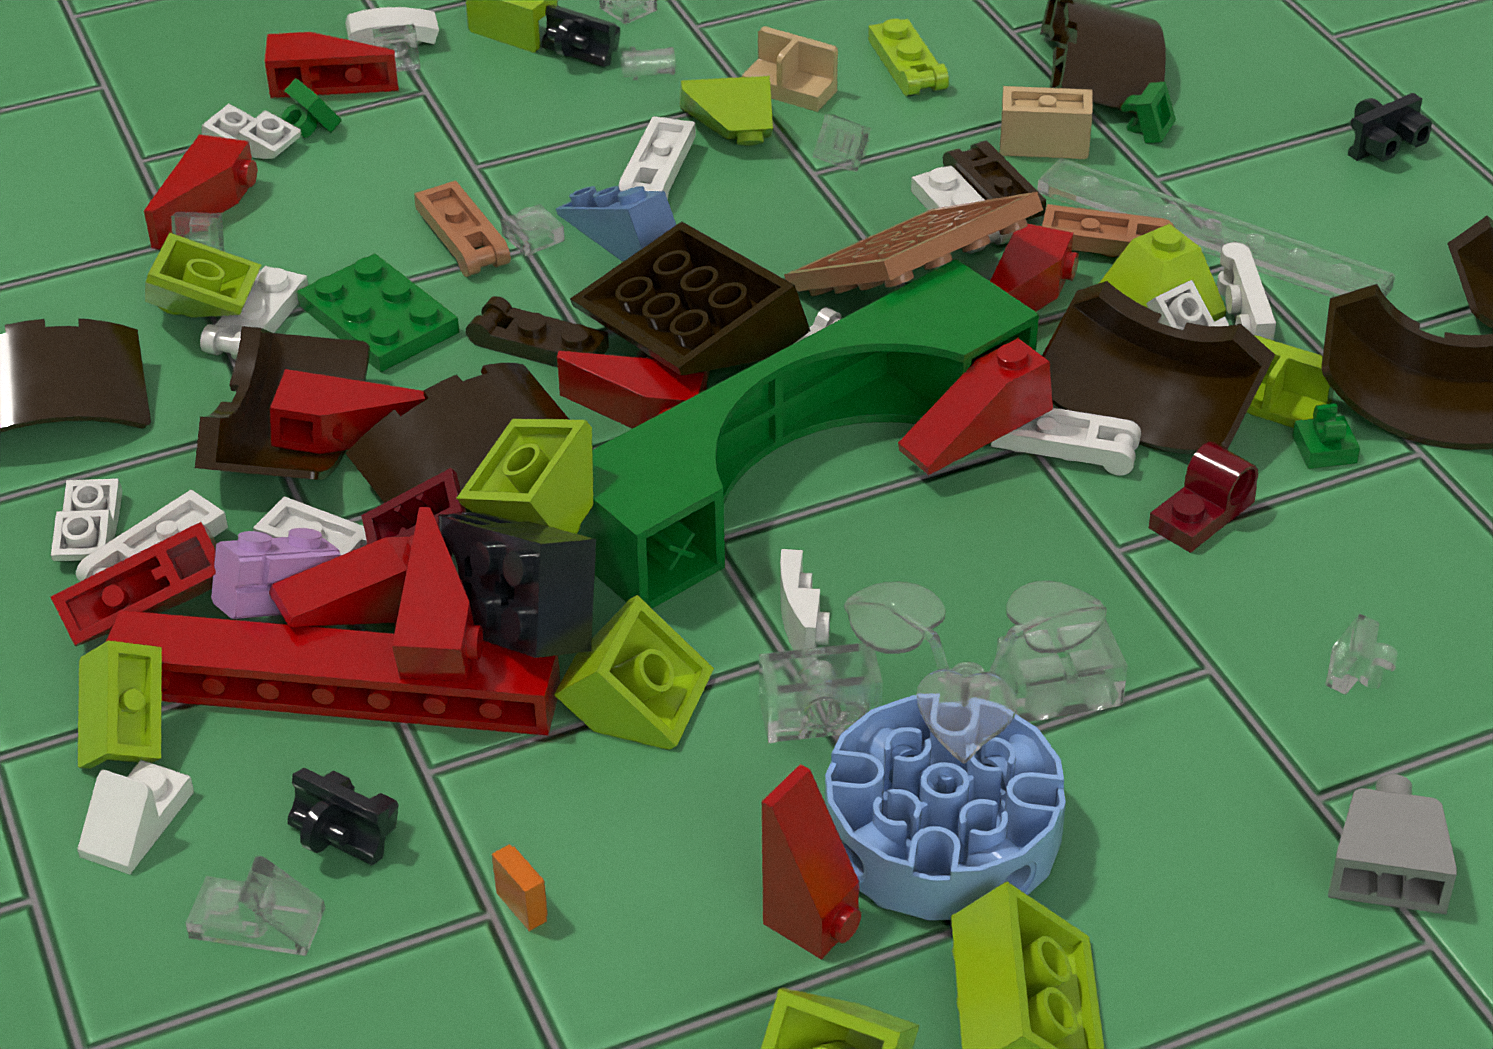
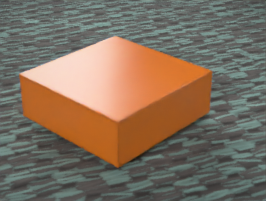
M510 844L492 853L497 895L528 931L547 922L548 913L543 878L521 853Z

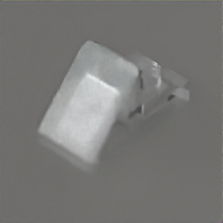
M257 855L245 882L206 876L186 920V927L189 939L307 956L325 911L324 900L267 858Z

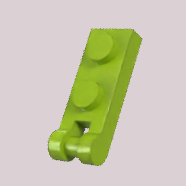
M889 19L884 23L868 26V41L905 96L919 94L920 89L931 87L933 91L948 88L949 76L946 66L943 63L939 64L908 19Z

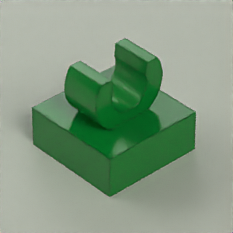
M297 78L284 90L296 103L287 107L281 118L300 129L303 138L309 137L315 131L317 122L331 133L342 121L317 94Z
M1166 81L1149 83L1141 96L1131 95L1121 106L1122 111H1135L1138 117L1132 118L1126 126L1127 131L1133 133L1142 132L1145 143L1162 142L1176 121Z
M1336 403L1316 405L1313 411V419L1298 420L1294 423L1292 437L1308 469L1358 463L1360 446L1344 415L1336 416L1338 408Z

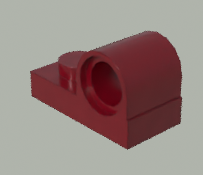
M1215 442L1203 444L1194 454L1187 467L1184 487L1150 512L1148 528L1191 553L1255 502L1258 468Z

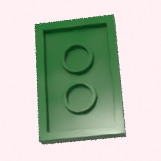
M376 253L361 258L354 264L329 276L322 277L297 291L299 306L336 337L368 343L370 346L369 363L379 372H383L460 333L458 317Z

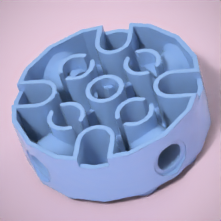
M912 695L871 709L841 733L831 753V763L825 774V804L858 877L859 891L883 909L894 910L925 920H951L952 915L1006 881L1029 895L1049 876L1062 842L1066 801L1061 759L1036 726L999 704L976 698L974 706L959 702L940 703V695Z

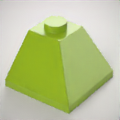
M770 76L681 80L680 108L725 139H737L738 145L750 146L762 144L764 142L763 138L771 137L773 119Z
M1171 224L1132 239L1099 282L1108 281L1123 294L1148 308L1146 303L1192 280L1214 322L1226 317V307L1201 247Z
M169 233L147 275L145 302L158 306L159 309L168 314H182L191 318L241 315L259 274L261 264Z
M512 419L456 499L462 506L472 512L486 513L516 522L529 521L577 534L582 521L593 506L591 425L587 420Z
M636 595L629 599L592 638L591 651L580 652L575 655L554 696L593 732L670 750L678 745L714 668Z
M780 988L761 1049H913L920 1025L862 1004Z

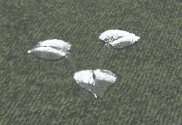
M897 581L874 584L854 593L844 603V609L848 614L853 632L861 642L871 649L886 654H901L919 647L923 639L929 642L938 670L929 673L920 682L917 689V706L924 722L935 738L963 764L967 763L984 744L1003 732L1015 717L1017 697L1013 689L999 677L1015 641L1024 636L1027 645L1036 652H1064L1088 640L1100 629L1106 617V607L1103 606L1101 601L1070 585L1054 581H1036L1021 586L1013 592L1006 605V615L1016 626L1008 630L990 670L985 672L980 665L973 662H962L955 665L952 669L949 668L940 637L932 630L944 621L946 615L945 606L933 592L922 586Z

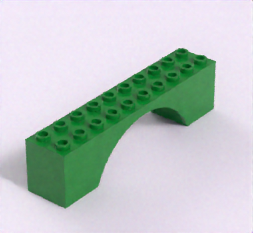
M955 259L592 450L593 506L582 521L577 533L596 539L595 576L626 603L629 599L638 595L653 609L725 568L724 504L736 483L752 466L779 447L815 432L840 426L874 422L916 424L978 358L1017 338L1036 351L1039 314Z

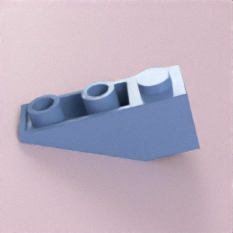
M595 186L585 187L569 195L571 201L556 208V212L561 218L621 261H625L676 225L665 191H645L644 186L633 187L625 191H620L619 186L609 187L601 191H596Z

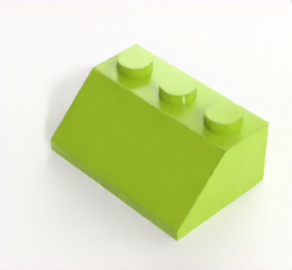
M1007 881L951 916L953 934L952 953L955 960L958 993L957 1007L960 1017L962 1049H1104L1090 937Z

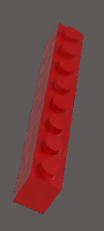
M120 610L106 640L162 647V702L548 736L558 700L554 694L561 683L558 655L535 658L483 641L480 660H471L468 682L399 678L392 649L394 638L392 633L310 626L289 627L287 624Z

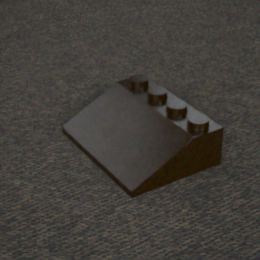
M682 221L570 298L573 307L681 376L764 360L793 345L811 331L794 284Z

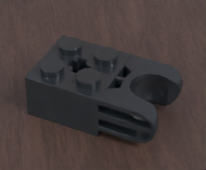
M480 512L438 514L439 530L446 546L455 556L458 565V576L470 602L474 625H481L483 629V641L535 658L591 651L596 539L529 521L516 522Z

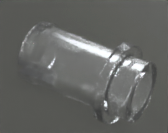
M634 46L629 47V51H622L621 68L623 77H631L632 81H636L638 76L674 75L676 63L673 47L636 51Z

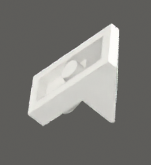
M143 760L139 761L127 777L107 770H101L96 779L78 845L79 857L131 874L194 793L191 776Z

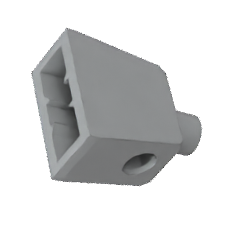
M1389 774L1379 778L1376 782V790L1360 788L1354 791L1336 853L1328 897L1446 914L1457 875V868L1442 803L1436 798L1412 795V783L1410 780L1397 774Z

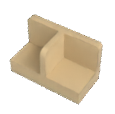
M764 26L758 31V60L742 77L770 76L771 99L818 112L837 92L838 49L830 44Z
M1003 86L1000 137L1001 155L1071 159L1088 158L1092 125V90Z

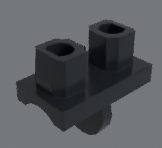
M554 4L546 6L547 26L542 38L541 47L556 51L558 55L564 57L571 56L603 67L611 65L612 52L616 51L619 46L621 32L619 26H616L615 23Z
M1411 93L1385 105H1382L1374 98L1360 101L1355 107L1354 118L1350 121L1352 129L1355 130V141L1348 150V156L1359 161L1373 155L1384 162L1395 157L1403 141H1406L1415 148L1426 144L1430 137L1432 121L1420 114L1422 98L1415 93Z
M306 768L293 773L292 784L295 788V798L288 815L287 824L301 831L300 843L303 848L319 853L331 845L370 865H374L383 859L385 838L396 828L399 808L397 800L382 793L367 798L354 791L355 787L351 783L350 778L334 770L325 776H321Z

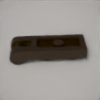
M988 141L974 143L970 146V150L954 149L943 154L944 167L952 165L984 200L1037 192L1043 211L1027 217L1026 221L1045 215L1047 200Z
M500 296L491 297L481 310L482 315L475 316L466 327L468 339L479 347L557 368V355L559 351L604 355L609 349L608 332L544 316L540 313L513 308L506 299Z

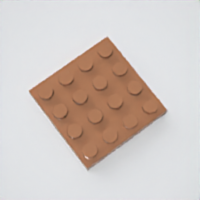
M1032 192L930 209L784 274L787 281L795 285L797 291L809 290L811 296L821 295L833 289L836 294L842 293L858 286L862 291L885 283L886 287H893L913 279V269L924 266V269L928 270L952 261L951 252L962 248L963 252H969L990 243L988 235L999 231L1000 235H1005L1028 226L1026 218L1043 211V207L1038 193Z

